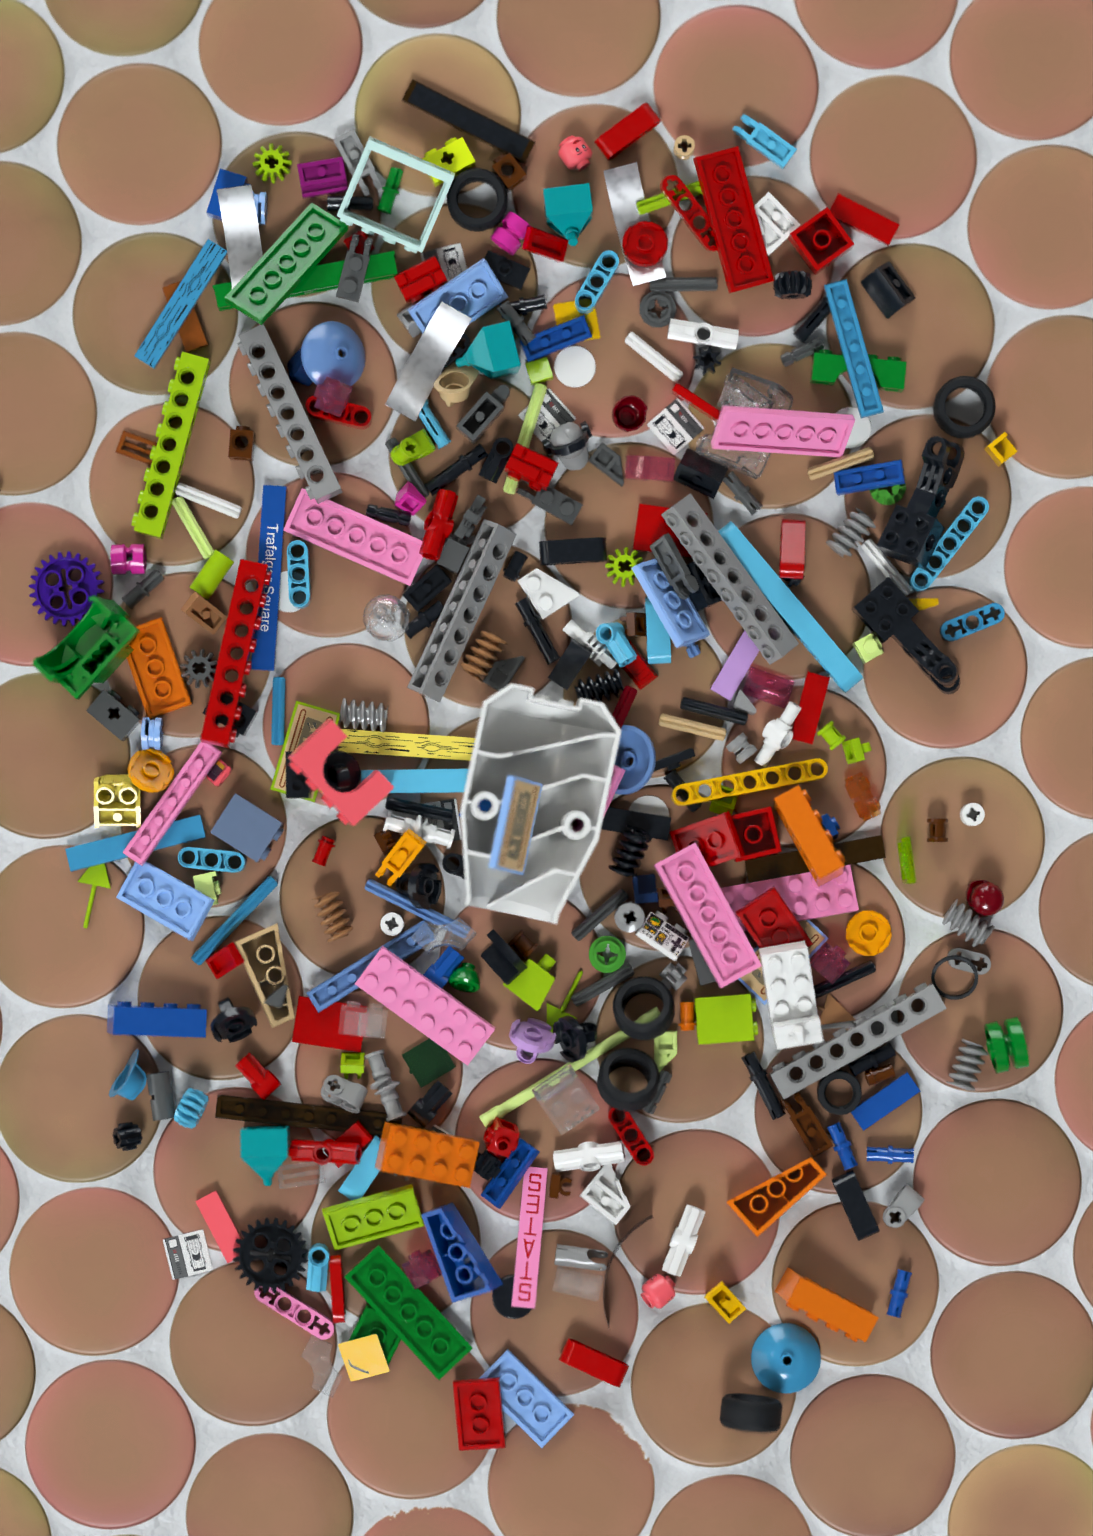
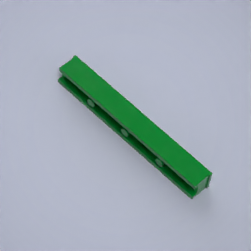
M395 251L369 255L370 261L364 284L392 279L398 274ZM345 260L315 266L287 298L338 289ZM231 282L212 285L219 311L235 309L225 302V296L232 290Z

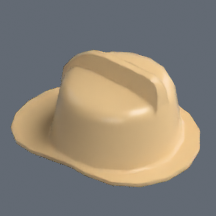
M455 362L445 368L435 380L434 388L439 392L441 399L446 401V405L452 407L455 403L465 401L468 398L471 385L477 379L479 371L472 366L458 367Z

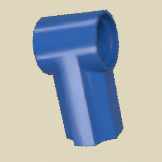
M448 946L435 964L432 963L423 975L440 988H443L448 982L449 976L462 963L464 957L451 946Z

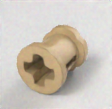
M686 135L678 137L674 144V155L680 160H688L694 153V140ZM682 143H685L686 147H688L687 152H682V148H680Z

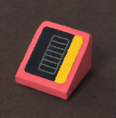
M219 759L206 778L215 786L220 787L233 770L224 761Z

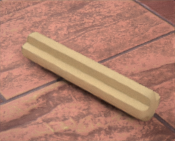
M871 447L815 465L807 469L808 476L811 480L870 461L874 458V453Z
M661 714L658 722L663 727L724 741L727 732L724 728L667 714Z

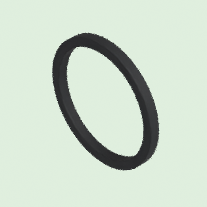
M951 955L942 958L935 964L931 974V981L939 995L947 999L959 1000L969 996L975 990L978 983V972L975 965L969 959L963 956ZM949 960H961L967 963L975 975L972 987L961 995H949L942 992L935 982L936 970L942 963Z

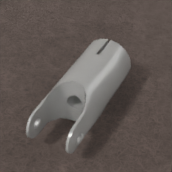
M557 1244L554 1265L605 1271L607 1269L605 1264L595 1263L590 1258H606L608 1253L603 1250Z

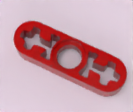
M330 1255L333 1323H345L342 1256Z

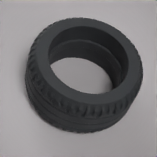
M475 168L464 171L455 177L447 193L449 213L453 220L466 230L480 232L491 229L503 219L508 206L506 187L502 180L489 170ZM473 182L488 184L495 190L497 195L496 208L491 214L483 218H472L465 215L458 205L459 192L463 187Z
M959 376L946 382L938 391L933 403V413L939 427L948 435L961 439L972 438L982 433L990 425L995 415L996 403L992 391L983 381L971 376ZM965 388L972 390L981 398L984 411L981 419L976 424L960 426L948 417L945 410V402L948 395L956 389Z
M641 976L630 979L620 986L613 999V1013L618 1027L627 1036L637 1040H651L661 1036L669 1029L674 1020L675 1005L672 994L664 983L653 977ZM649 993L663 1001L664 1006L661 1014L651 1022L636 1023L625 1016L624 1010L627 1003L636 995Z
M636 1048L618 1049L607 1055L600 1065L597 1078L598 1091L602 1099L614 1109L624 1110L625 1112L638 1111L646 1107L654 1099L659 1085L660 1074L655 1061L642 1050L639 1051ZM620 1067H632L639 1070L645 1076L648 1085L638 1092H623L611 1083L609 1074Z
M741 1393L726 1394L722 1398L720 1422L724 1427L756 1433H772L780 1429L783 1407L779 1400L767 1396Z

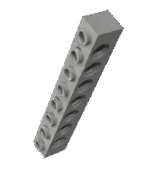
M264 324L239 334L241 342L237 343L242 355L247 354L250 359V363L247 366L252 376H258L260 383L256 385L261 396H267L270 402L266 406L271 417L276 416L280 423L276 425V428L281 438L286 436L289 445L285 447L291 459L296 457L299 465L295 468L300 479L306 478L309 486L305 487L310 500L315 498L317 504L343 493ZM257 349H264L265 354L263 357H254V352ZM267 369L275 370L272 378L267 379L263 377ZM278 389L285 391L281 399L273 398V393ZM286 410L294 411L293 418L289 420L283 419L282 416ZM297 430L304 432V436L300 440L292 439L293 433ZM306 451L314 453L313 458L309 461L302 459V455ZM317 471L322 472L324 476L321 481L315 482L311 479L313 473Z
M691 493L661 514L667 525L678 537L680 543L686 548L694 562L699 566L707 580L712 584L722 601L725 602L735 619L746 631L748 637L754 642L769 665L782 658L799 644Z
M486 519L483 520L407 688L437 702L441 701L514 542L516 533L500 524Z
M924 982L913 988L915 991L913 994L906 996L904 993L893 999L895 1004L886 1007V1005L880 1006L873 1011L875 1015L868 1019L863 1016L855 1020L852 1028L846 1030L843 1027L833 1033L834 1038L828 1041L823 1039V1042L814 1043L812 1045L814 1049L805 1053L802 1050L792 1056L793 1060L785 1064L782 1061L773 1066V1072L769 1073L782 1098L785 1099L947 1009L934 985L931 983L927 985ZM915 999H921L923 1002V1008L918 1012L913 1011L911 1003ZM895 1010H900L903 1014V1019L899 1023H894L891 1020V1014ZM875 1021L881 1022L883 1026L879 1034L871 1032V1025ZM860 1033L863 1040L860 1045H852L850 1041L852 1034ZM834 1044H840L842 1047V1053L838 1057H833L830 1054V1048ZM815 1055H819L822 1058V1064L818 1068L810 1066V1059ZM791 1068H801L802 1075L799 1079H791L789 1075Z

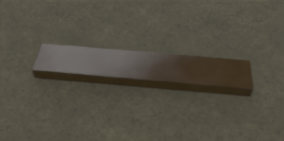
M882 835L833 844L835 851L840 850L845 865L886 858ZM799 851L744 860L749 883L810 872Z

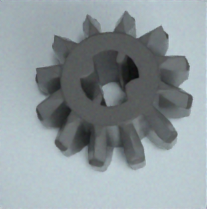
M204 649L200 650V656L197 655L195 650H192L193 659L185 655L184 659L189 663L188 665H180L181 668L188 669L181 676L183 678L190 676L187 680L188 685H191L196 679V688H200L201 681H203L204 686L207 688L209 687L207 679L214 680L212 673H215L216 668H213V666L217 665L218 660L210 662L214 654L210 652L205 658ZM204 663L206 666L203 668L206 669V671L204 673L199 672L198 674H196L195 671H197V669L195 668V666L197 664L202 665Z

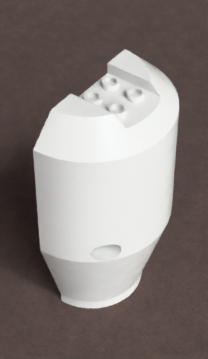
M511 683L483 701L460 813L467 895L465 905L557 924L559 913L599 840L621 730L604 703L582 698L577 699L575 706H573L574 702L563 699L558 700V703L551 702V697L537 694L533 698L534 688ZM508 775L543 784L524 875L489 868ZM482 799H488L491 802V809L488 812H482L479 809V802ZM575 818L580 819L583 823L582 829L578 832L573 831L570 826L571 821Z

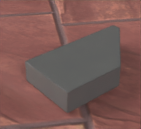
M602 442L588 462L622 487L624 480L621 457Z
M519 656L495 662L483 682L499 692L508 686L525 657Z

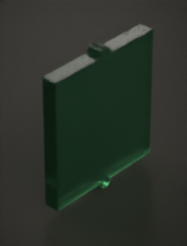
M430 1038L402 1054L410 1068L409 1073L414 1075L421 1088L456 1067L448 1051Z

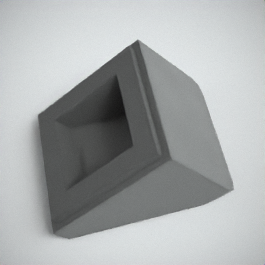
M287 985L281 986L264 1001V1004L279 1009L282 1008L288 989Z

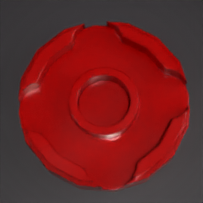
M637 222V224L631 225L623 235L622 248L624 255L631 263L640 267L656 265L663 260L667 253V235L662 227L654 222Z

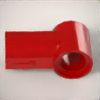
M251 1052L235 1065L251 1083L250 1086L263 1100L281 1085L276 1076L270 1070H266Z

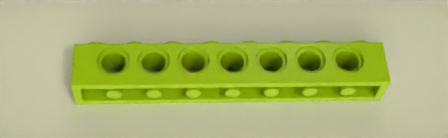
M182 352L181 357L177 356L174 365V370L177 371L175 379L170 380L168 392L171 393L169 402L165 401L162 409V414L165 415L163 424L159 423L156 431V437H159L157 446L153 445L150 453V459L153 461L151 468H147L144 475V481L147 483L145 490H141L137 503L141 505L139 512H135L131 526H135L134 531L136 533L159 539L164 537L172 508V500L175 496L211 364L208 358ZM186 373L194 374V381L190 384H185L182 381ZM181 395L188 396V403L185 406H178L176 404L177 398ZM175 417L182 419V425L177 429L170 426L171 420ZM167 440H175L176 447L174 450L167 451L164 449V444ZM162 462L170 463V469L166 473L158 471V465ZM156 484H162L164 492L158 496L153 495V487ZM151 506L158 508V514L154 518H149L146 515L147 509Z

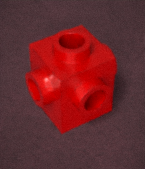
M495 1117L491 1128L488 1127L486 1129L483 1140L490 1154L496 1157L504 1156L508 1158L511 1151H515L518 1146L520 1133L516 1124Z

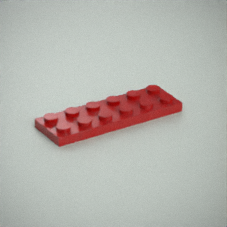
M736 146L693 158L728 292L733 293L773 282L774 278L739 147Z

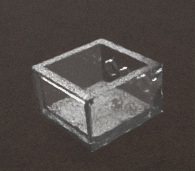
M571 1064L532 1089L537 1101L561 1135L600 1110L594 1097Z

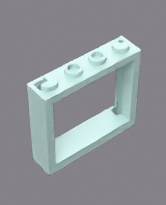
M369 136L337 217H340V221L346 223V225L353 226L354 223L361 226V231L369 235H374V233L382 235V239L390 244L395 245L398 242L405 245L404 249L409 252L417 253L419 251L422 253L455 177V173ZM371 150L444 181L419 240L347 210Z

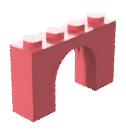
M327 719L287 757L291 761L289 766L295 773H302L307 778L304 782L312 791L317 789L322 794L320 798L328 808L333 806L338 812L337 818L345 826L348 823L351 826H355L394 789V786L380 771L374 770L353 790L338 792L332 789L324 778L323 765L327 756L347 736L332 719Z

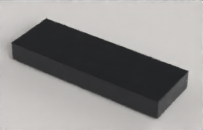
M609 807L602 820L601 829L619 833L631 832L626 826L631 825L643 829L652 838L668 841L672 818Z

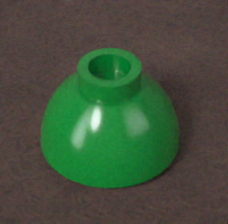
M462 963V966L450 975L449 984L454 989L462 992L471 993L478 991L481 983L479 975L475 971V965Z

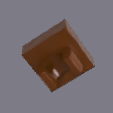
M631 612L626 613V616L620 618V621H626L627 629H625L627 636H646V613Z
M382 830L374 835L384 856L390 853L401 838L398 832L391 830Z
M666 887L657 888L659 907L662 908L665 914L667 913L666 908L675 906Z
M551 1173L549 1198L558 1199L559 1192L563 1196H569L571 1192L564 1191L562 1185L566 1182L572 1183V1179L565 1177L560 1180V1173Z

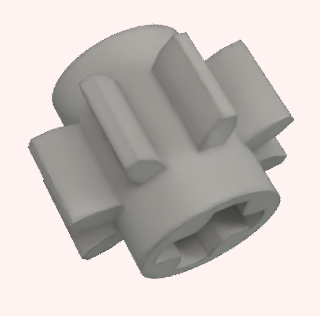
M670 962L659 976L663 978L661 982L668 989L672 987L676 991L687 980V977L684 975L687 970L680 963L674 966Z

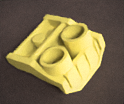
M107 774L94 778L95 828H100V826L141 827V790L132 783L128 774Z

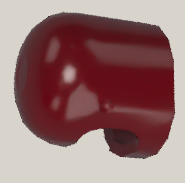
M979 879L968 884L966 901L973 911L983 916H991L997 914L1002 909L1004 895L997 885L987 880ZM976 885H978V886L974 889V891H973V893H972V895H971V902H970V893H971L972 889H973Z

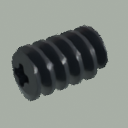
M613 669V676L606 671L604 672V679L599 674H596L595 682L588 676L586 684L581 679H578L577 687L574 685L578 699L582 698L593 701L596 698L601 703L602 696H605L610 701L611 693H614L616 698H620V691L624 690L617 669Z
M626 825L631 832H623L627 841H619L624 848H616L615 851L620 854V857H612V860L617 865H609L608 868L622 876L630 877L637 875L638 870L636 868L641 866L639 859H644L645 854L643 851L648 849L647 843L651 842L652 837L643 829Z

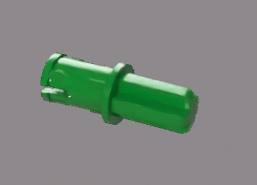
M397 167L390 169L385 187H382L383 193L377 207L378 211L391 214L396 195L400 193L398 189L404 174L403 170Z

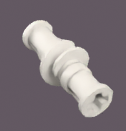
M388 811L383 831L391 830L403 835L410 828L426 842L440 844L450 850L455 829L450 831L439 828L437 825L427 824L428 818L422 823L421 815H417L416 819L413 820L409 817L404 818L391 814L392 811Z

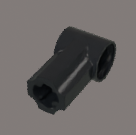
M498 438L493 443V447L478 474L479 476L497 484L514 450L513 444L508 438ZM501 442H505L510 446L509 452L505 455L499 454L496 449Z
M438 1080L423 1098L420 1097L407 1114L425 1128L437 1115L439 1108L453 1093Z

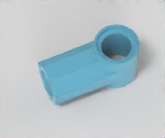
M603 623L597 627V640L607 646L619 667H625L636 659L637 654L625 637V629L621 623Z
M316 1243L310 1248L306 1290L315 1292L326 1291L330 1251L325 1244ZM316 1250H322L326 1257L323 1260H316L312 1253Z

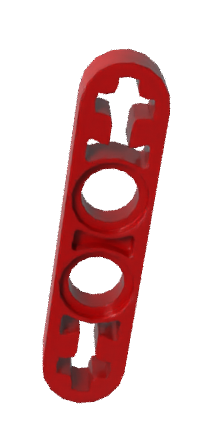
M668 175L664 177L660 183V189L701 245L708 251H717L715 245L709 246L710 238L707 234L700 235V233L707 231L711 227L707 213L678 176ZM668 180L670 182H676L674 188L677 192H680L681 190H683L684 192L683 194L678 195L675 200L673 199V196H675L676 193L673 190L666 189V187L668 186ZM683 197L691 201V207L687 211L682 210L679 206V202ZM696 216H702L705 220V225L702 229H697L693 225V220ZM712 230L708 231L710 236L714 237Z

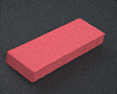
M217 1190L195 1202L224 1258L229 1263L233 1261V1258L239 1256L238 1253L233 1252V1249L240 1248V1245L235 1241L236 1239L242 1240Z

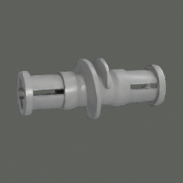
M383 1049L367 1054L364 1057L365 1060L369 1061L372 1070L371 1074L375 1080L370 1085V1088L378 1090L374 1095L381 1096L380 1100L388 1116L386 1120L387 1122H392L407 1116V1114L403 1112L399 1095L395 1090L400 1081H392L390 1069L387 1067L383 1055L385 1054Z

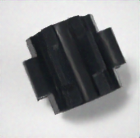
M709 346L708 351L699 348L700 354L693 356V360L698 362L694 369L703 370V376L706 374V371L715 374L714 366H721V362L716 360L720 353L711 352V346ZM706 356H709L710 361L713 362L709 363L708 366H705L704 361L701 360L705 359Z
M126 1122L118 1124V1128L113 1129V1142L117 1149L122 1148V1151L137 1149V1145L141 1144L142 1135L138 1124Z
M485 1150L483 1154H477L474 1171L489 1181L491 1177L495 1179L501 1172L499 1167L502 1162Z

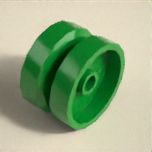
M1018 1017L1004 1021V1033L998 1022L984 1025L987 1050L996 1074L1009 1071L1010 1059L1016 1069L1029 1066L1027 1045Z

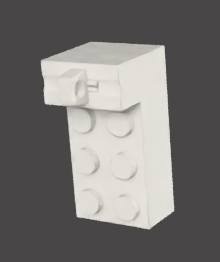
M805 941L758 948L771 1032L777 1050L823 1042L808 948Z

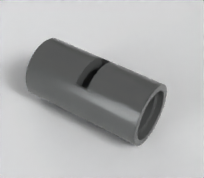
M169 1071L147 1074L149 1096H152L150 1104L153 1121L174 1118L175 1107Z

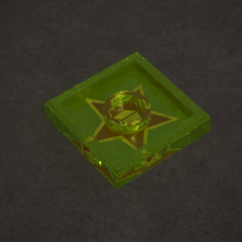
M910 837L897 838L902 883H916Z

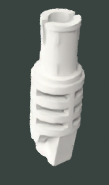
M572 619L563 628V632H566L572 639L592 651L589 658L598 666L604 663L611 670L617 665L616 660L610 655L611 653L607 646L600 643L592 632H585Z

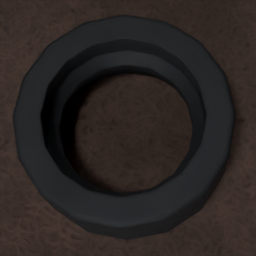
M842 1070L834 1071L823 1077L817 1087V1098L821 1106L829 1113L836 1115L848 1114L855 1110L862 1097L861 1086L858 1080L850 1073ZM835 1079L846 1080L853 1089L852 1099L844 1106L832 1105L826 1098V1088Z

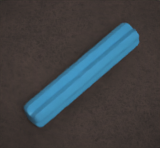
M284 677L273 678L272 745L284 744L286 684Z

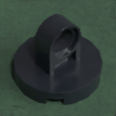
M333 750L327 756L323 765L324 778L327 784L335 791L347 792L353 790L358 785L361 774L360 767L350 754L344 751Z
M420 863L414 867L411 873H404L400 878L398 877L396 889L405 896H409L411 904L415 908L429 910L431 909V904L438 902L441 894L442 882L437 880L436 874L439 873V870L434 864ZM409 880L408 889L404 890V883Z
M227 997L218 1001L221 1013L212 1020L210 1028L214 1039L218 1042H222V1039H228L229 1043L249 1036L252 1033L251 1028L254 1025L257 1026V1019L254 1011L250 1008L243 1006L234 1007L230 998Z
M569 1015L559 1018V1021H556L553 1025V1034L556 1033L555 1044L560 1043L563 1049L560 1054L569 1062L583 1059L587 1054V1044L598 1038L596 1024L589 1022L579 1024L574 1017Z

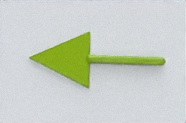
M105 864L89 867L78 880L80 883L92 885L83 925L85 929L89 924L96 887L100 886L111 889Z
M582 971L578 972L561 1009L547 1003V1024L551 1026L550 1031L552 1033L553 1025L556 1021H559V1018L569 1015L577 1019V1017L564 1011L583 974Z

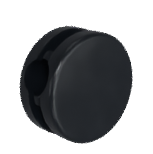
M514 1274L502 1277L503 1285L494 1289L492 1293L495 1309L499 1314L509 1319H519L526 1316L532 1310L531 1308L512 1307Z

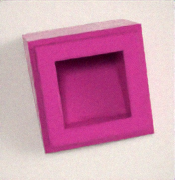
M408 481L396 494L394 505L414 516L426 504L427 500Z

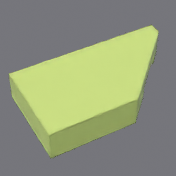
M667 1030L661 1036L654 1038V1061L660 1072L677 1055V1030Z

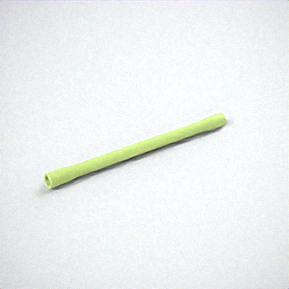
M656 1006L641 1015L634 1022H651L661 1012ZM619 1030L587 1050V1054L583 1059L566 1063L507 1101L480 1115L479 1118L486 1128L491 1126L495 1117L502 1119L509 1112L630 1037Z

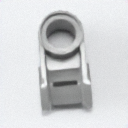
M330 1075L324 1080L320 1093L325 1101L340 1106L349 1112L358 1113L368 1090L358 1083L348 1081L337 1075ZM331 1086L335 1087L334 1091L330 1090Z
M906 1184L883 1213L884 1223L892 1228L901 1227L921 1206L925 1199ZM891 1212L899 1213L897 1215V1217L899 1218L898 1222H890L891 1217L889 1216V1214Z

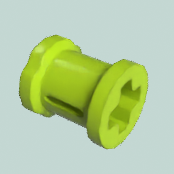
M833 720L816 733L818 736L821 735L829 744L831 751L846 739V736H842L835 728Z

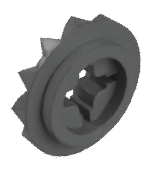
M653 291L644 296L640 303L639 312L646 324L651 327L662 328L670 323V319H674L676 304L674 299L666 292ZM655 300H657V304L660 307H667V309L661 311L660 319L655 312H648L654 309Z

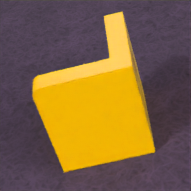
M1006 432L984 449L998 467L1018 452L1006 438L1008 436Z

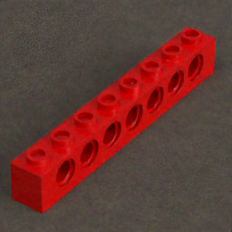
M240 559L200 740L202 743L226 748L230 747V742L235 743L237 729H234L235 720H240L242 707L239 706L240 697H245L247 689L244 679L245 675H250L252 667L249 656L250 652L254 653L256 649L257 639H254L255 630H260L262 621L259 611L260 607H265L267 594H263L265 585H270L272 572L268 571V564ZM249 582H256L259 585L256 591L249 592L246 590V585ZM244 604H251L254 607L250 614H243L241 612V607ZM240 626H245L249 629L248 634L244 637L236 635V630ZM234 649H241L244 652L240 659H233L231 657V652ZM230 671H235L239 674L238 679L234 682L226 680V675ZM224 694L233 695L232 703L226 705L221 702V697ZM218 717H227L229 719L228 724L225 727H218L216 725Z

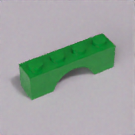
M819 350L818 353H814L810 383L834 385L836 379L847 371L843 354L834 355L831 350ZM868 354L878 389L902 392L904 390L907 362L901 361L900 357H888L887 360L878 359V355Z

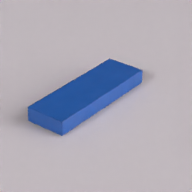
M583 315L534 334L536 338L525 346L521 340L519 341L527 361L531 362L590 339L592 334Z
M902 460L834 472L836 494L838 496L906 484Z
M906 1072L859 1104L850 1113L864 1131L918 1094L920 1089L909 1073Z
M519 1138L516 1150L511 1151L509 1157H506L499 1167L501 1172L495 1179L492 1177L481 1193V1196L495 1207L501 1209L540 1151L524 1139Z

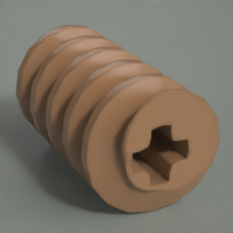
M485 631L480 632L484 640H475L479 648H470L474 655L466 654L465 658L469 663L461 662L460 664L466 673L482 683L483 680L480 678V675L488 676L484 668H493L489 660H498L494 652H503L499 644H508L493 633Z
M332 891L311 899L319 900L314 905V908L322 909L317 916L325 917V920L320 924L321 926L329 927L324 931L325 935H332L327 940V943L348 936V933L353 930V926H345L350 921V918L342 917L347 910L338 908L343 904V900H335L340 895L339 891Z

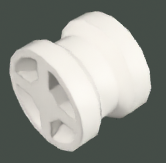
M968 803L960 811L961 821L968 826L979 825L985 817L983 807L977 803Z
M391 912L383 916L380 926L385 934L394 936L403 930L404 921L399 914Z

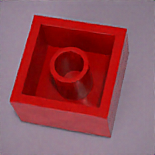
M828 207L791 232L788 237L814 275H817L838 260L854 246L853 241Z
M771 806L731 815L745 854L735 858V862L782 852Z

